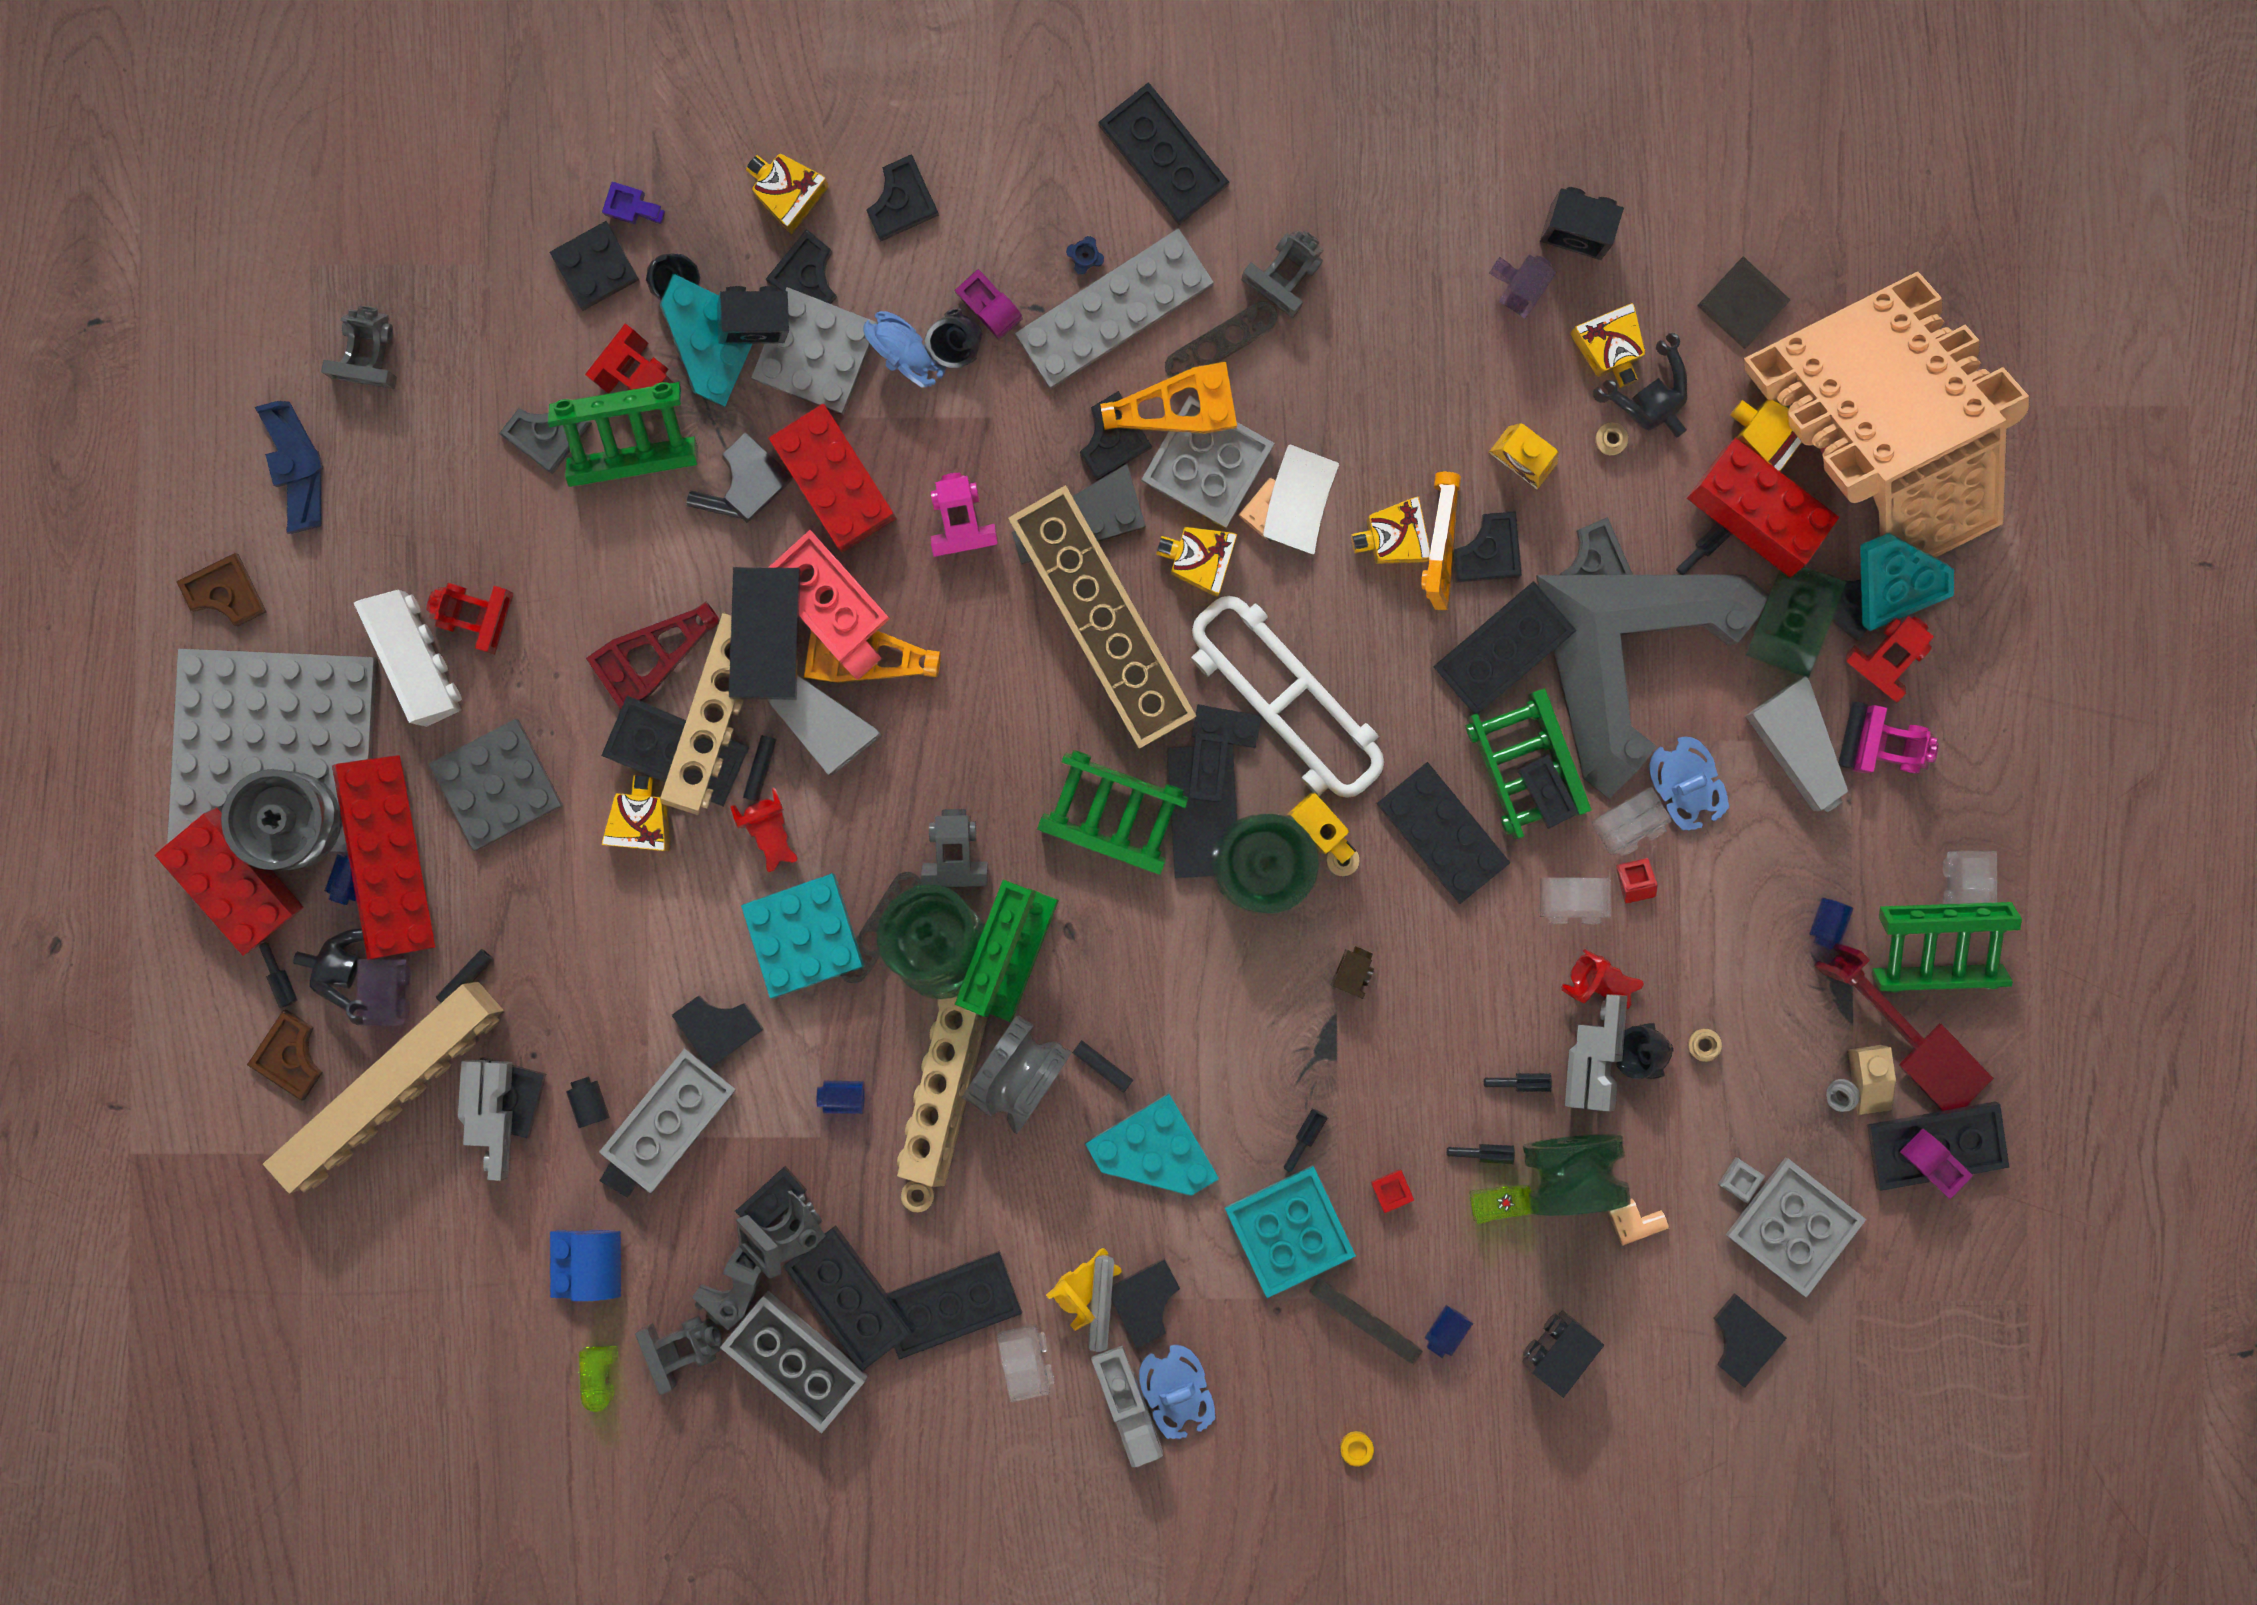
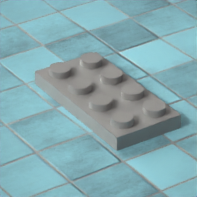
M684 1048L599 1153L652 1194L736 1089Z

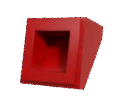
M1648 858L1616 865L1625 903L1637 902L1657 896L1658 885Z

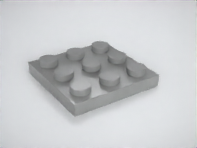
M787 287L785 291H788L789 333L785 343L764 344L751 378L816 405L824 403L827 409L844 415L871 346L865 337L863 326L867 320L871 324L876 323L877 325L878 323Z
M1189 395L1178 416L1193 417L1198 415L1200 412L1199 400ZM1238 422L1237 428L1206 434L1169 431L1142 477L1141 482L1226 529L1275 443Z
M1785 1157L1726 1233V1236L1807 1298L1867 1219Z

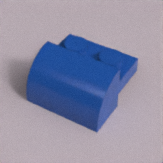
M555 1230L550 1232V1298L571 1299V1301H599L621 1297V1231Z

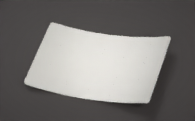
M1288 445L1269 503L1264 537L1314 554L1324 507L1339 463L1296 446Z

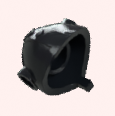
M960 308L947 311L944 314L945 317L937 320L928 329L924 339L925 349L931 359L939 365L949 368H960L977 359L976 356L982 339V330L978 324L963 315Z
M1655 1023L1632 1026L1624 1032L1622 1061L1616 1062V1065L1624 1075L1633 1079L1661 1078L1665 1076L1664 1068L1672 1057L1674 1047L1664 1035L1656 1030Z

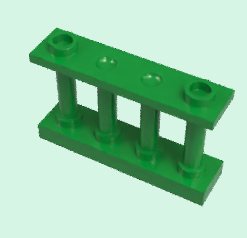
M661 382L651 387L575 400L562 399L556 403L549 404V428L563 425L572 457L566 458L565 478L568 487L697 465L698 447L695 436L682 437L674 406L681 405L680 382ZM661 409L669 441L650 443L641 412ZM628 414L637 446L619 449L617 448L608 417ZM595 420L605 452L585 454L576 423Z
M1545 688L1528 694L1530 701L1526 702L1524 707L1482 723L1478 714H1474L1467 718L1469 724L1465 725L1471 743L1477 742L1504 813V816L1500 817L1502 826L1507 835L1512 834L1513 839L1524 837L1521 826L1542 819L1537 807L1518 814L1515 813L1509 796L1524 791L1527 788L1522 778L1504 784L1497 765L1539 749L1549 750L1553 764L1579 812L1575 816L1592 811ZM1529 718L1538 720L1541 732H1538L1537 737L1492 753L1486 737L1487 734Z
M1073 750L1072 754L1066 752L1061 762L1071 767L1055 811H1051L1050 815L1046 813L1042 815L1037 830L1160 875L1166 858L1160 856L1161 851L1159 848L1175 805L1186 807L1189 797L1183 796L1184 790L1169 784L1162 788L1091 762V756L1080 751ZM1086 771L1102 778L1086 822H1082L1081 826L1068 822L1069 817L1067 814L1082 772ZM1116 782L1132 788L1116 834L1108 837L1099 833L1100 828H1098V824L1113 783ZM1146 793L1162 799L1163 802L1148 843L1143 845L1141 849L1130 845L1131 840L1128 838Z
M1004 879L1002 880L954 1005L984 1017H988L991 1014L1008 1022L1013 1021L1059 902L1058 899Z
M2012 902L1880 906L1879 919L1887 935H1891L1888 967L1872 968V975L1880 991L1896 993L1901 990L1997 989L1999 987H2012L2013 981L2004 965L2000 964L2004 933L2021 930L2022 918ZM1990 931L1986 964L1967 965L1971 934L1974 932ZM1957 932L1953 965L1934 966L1938 935L1941 933ZM1908 934H1924L1920 967H1901L1905 936Z

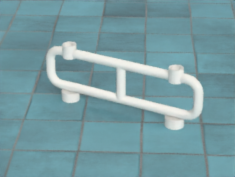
M1233 596L1220 597L1212 602L1199 614L1192 628L1193 639L1200 648L1191 657L1197 668L1207 677L1217 668L1308 765L1310 770L1301 779L1318 797L1328 788L1336 795L1345 798L1355 797L1367 789L1382 773L1384 766L1383 753L1374 742L1379 737L1377 733L1367 723L1360 727L1267 627L1264 621L1268 616L1260 606L1255 603L1249 607L1240 598ZM1225 609L1236 611L1243 622L1264 641L1298 678L1270 705L1205 635L1206 626ZM1305 689L1312 693L1349 733L1353 741L1371 758L1369 769L1354 783L1349 785L1341 783L1278 715Z

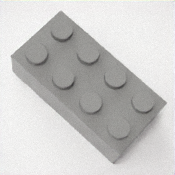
M770 1291L764 1294L720 1347L821 1434L868 1377L867 1373L861 1372L854 1362Z

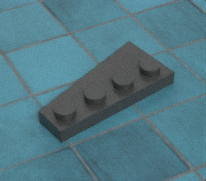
M1127 464L1072 496L1098 542L1146 528ZM1014 530L1012 535L1021 565L1032 562Z

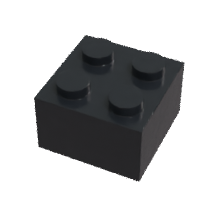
M1575 187L1561 188L1550 205L1540 242L1602 260L1614 243L1624 207L1618 206L1615 200L1608 197H1598V199L1586 196L1583 190Z
M730 286L726 287V291H720L717 302L718 344L785 343L789 333L788 291H779L777 286H763L759 288V291H746V287Z
M1561 1310L1558 1315L1554 1313L1546 1321L1543 1327L1545 1332L1538 1341L1534 1339L1529 1343L1523 1352L1525 1358L1522 1362L1532 1374L1564 1398L1604 1347V1344L1589 1330Z

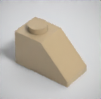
M1877 1045L1849 1049L1848 1055L1852 1082L1860 1093V1101L1856 1106L1857 1114L1862 1115L1892 1110L1896 1077L1891 1047Z

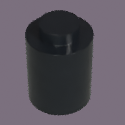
M588 1076L570 1083L572 1089L566 1091L578 1129L610 1118L598 1080L591 1082Z

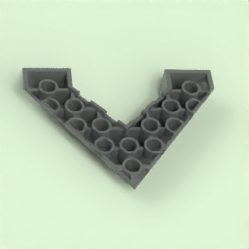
M1536 575L1538 586L1577 630L1553 651L1564 699L1569 710L1570 725L1575 746H1577L1583 779L1609 799L1640 769L1657 747L1631 726L1620 635L1704 626L1726 645L1730 646L1739 643L1757 620L1770 594L1746 575Z

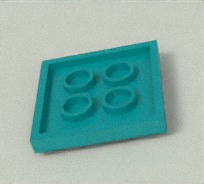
M831 873L741 905L770 998L774 999L865 967L835 874Z
M1313 1165L1224 1207L1266 1298L1356 1257Z

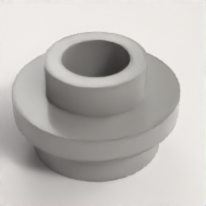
M1835 1080L1827 1088L1828 1104L1836 1111H1850L1860 1101L1858 1088L1848 1080ZM1840 1091L1845 1092L1849 1098L1843 1097Z

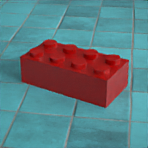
M824 403L768 438L842 553L897 519Z
M1734 438L1718 454L1686 498L1790 578L1809 562L1840 518L1737 438Z
M218 808L203 813L155 854V857L241 955L244 956L258 947L304 907L272 870L249 865L234 854L225 841L222 831V813Z

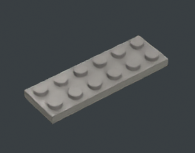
M1178 228L1017 331L1015 336L1051 390L1213 286L1214 282Z

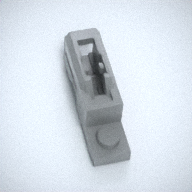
M1607 995L1606 1001L1602 1002L1600 1010L1601 1020H1605L1604 1026L1578 1025L1577 1044L1569 1050L1565 1106L1583 1109L1587 1107V1109L1600 1111L1615 1110L1617 1082L1611 1076V1063L1622 1061L1627 996Z
M467 1059L461 1061L458 1119L464 1125L463 1145L488 1146L489 1151L485 1152L483 1161L484 1171H488L487 1180L501 1181L509 1175L512 1111H502L503 1095L511 1090L513 1062L491 1061L489 1063V1060Z
M1123 1345L1093 1356L1091 1360L1114 1422H1116L1131 1467H1138L1163 1456L1161 1443Z

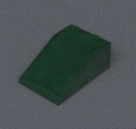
M1803 567L1791 578L1779 570L1746 656L1809 678L1846 581L1807 567Z

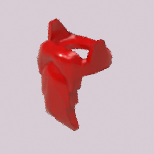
M772 788L774 801L765 799L754 803L746 808L744 816L740 814L736 805L730 806L737 828H746L751 837H755L758 848L764 851L768 872L775 871L781 861L793 863L798 860L797 855L790 849L787 842L789 836L783 826L785 824L784 809L775 788Z
M1584 949L1583 952L1585 954L1579 957L1571 970L1570 976L1575 984L1574 987L1562 984L1561 990L1584 1004L1594 992L1605 998L1607 995L1627 996L1626 1009H1629L1632 1005L1631 993L1642 989L1643 981L1622 974L1621 969L1611 966L1610 962L1604 957Z

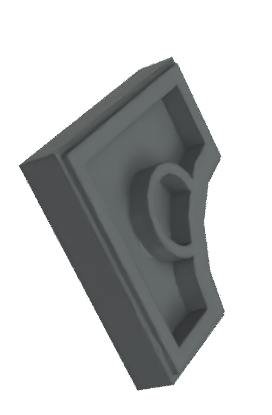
M518 408L499 432L501 436L551 474L556 471L571 451L563 425L549 428L548 413L532 414ZM590 421L576 423L580 438L591 426L592 423Z
M1608 517L1577 530L1579 540L1577 556L1571 566L1560 573V575H1633Z

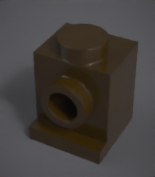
M1356 946L1353 952L1345 949L1330 985L1363 999L1365 993L1360 991L1362 985L1368 986L1373 975L1374 968L1370 967L1373 953Z

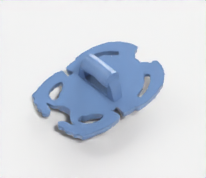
M880 311L875 314L878 322L877 325L876 323L871 324L869 320L865 322L863 326L865 337L872 347L882 357L887 359L886 367L889 370L893 371L898 368L903 375L922 388L931 387V385L936 383L933 378L927 379L928 370H937V377H943L946 366L932 361L925 349V345L922 344L923 339L904 319L893 313Z
M1680 737L1677 739L1679 743L1676 750L1669 752L1665 751L1663 747H1659L1654 751L1650 759L1649 770L1653 785L1663 800L1667 801L1672 798L1673 803L1666 805L1672 819L1682 830L1690 831L1691 829L1702 828L1703 823H1693L1701 810L1717 811L1711 816V820L1716 821L1717 818H1721L1722 814L1726 813V810L1729 809V803L1723 782L1720 779L1713 782L1711 779L1717 777L1718 773L1715 768L1714 759L1708 749L1695 738ZM1693 748L1701 752L1706 757L1707 762L1699 755L1688 751V749ZM1660 762H1664L1663 768L1661 769L1662 784H1659L1658 780V767ZM1717 790L1719 802L1713 807L1711 804L1713 791ZM1680 807L1686 810L1687 813L1691 814L1692 818H1682L1678 814L1677 808Z
M1171 1345L1167 1358L1161 1360L1152 1353L1145 1357L1139 1369V1381L1142 1393L1150 1407L1154 1408L1159 1405V1409L1153 1411V1417L1161 1432L1167 1439H1181L1182 1437L1186 1438L1188 1435L1185 1431L1178 1432L1187 1420L1202 1422L1197 1425V1431L1201 1432L1203 1429H1207V1426L1211 1425L1212 1421L1215 1420V1408L1209 1390L1201 1393L1199 1389L1207 1387L1204 1369L1199 1359L1190 1349L1181 1345ZM1179 1358H1187L1198 1371L1195 1372L1189 1364L1179 1360ZM1150 1369H1154L1150 1379V1390L1148 1391L1147 1376ZM1204 1400L1206 1403V1413L1199 1417L1200 1402ZM1166 1415L1177 1423V1427L1166 1425L1163 1416Z

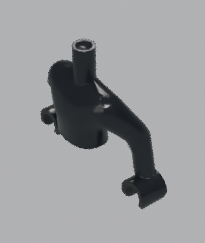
M1669 333L1666 336V340L1670 343L1671 347L1660 340L1656 344V350L1660 355L1667 356L1673 372V389H1669L1658 378L1636 394L1632 401L1617 391L1615 382L1606 380L1603 386L1608 391V394H1605L1599 387H1596L1593 391V397L1600 403H1605L1608 400L1613 401L1645 430L1649 431L1665 423L1674 436L1678 438L1687 431L1675 415L1687 402V372L1677 349L1680 345V338L1675 333Z
M362 929L347 930L327 939L318 956L297 951L293 959V963L296 965L312 968L310 988L319 996L344 1009L350 1021L356 1025L362 1024L363 1020L359 1016H354L353 1013L358 1009L368 1011L367 1007L360 1000L351 1001L333 987L350 989L353 985L359 969L360 957L350 954L343 949L354 942L364 941Z

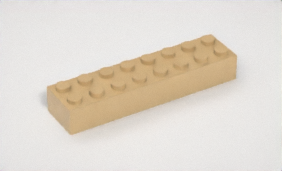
M1066 485L1008 518L1138 748L1140 749L1196 717Z
M479 982L462 984L266 1160L263 1165L289 1194L299 1190L304 1193L311 1187L313 1189L329 1177L326 1173L327 1170H330L335 1165L338 1167L354 1154L351 1151L352 1148L360 1143L362 1145L377 1134L378 1131L375 1128L377 1125L384 1121L389 1122L402 1111V1108L399 1106L408 1099L413 1100L427 1088L424 1084L426 1081L434 1076L438 1078L451 1067V1064L448 1062L451 1058L456 1057L458 1054L460 1056L464 1055L476 1044L473 1040L476 1036L483 1032L487 1034L500 1022L497 1017L504 1010Z

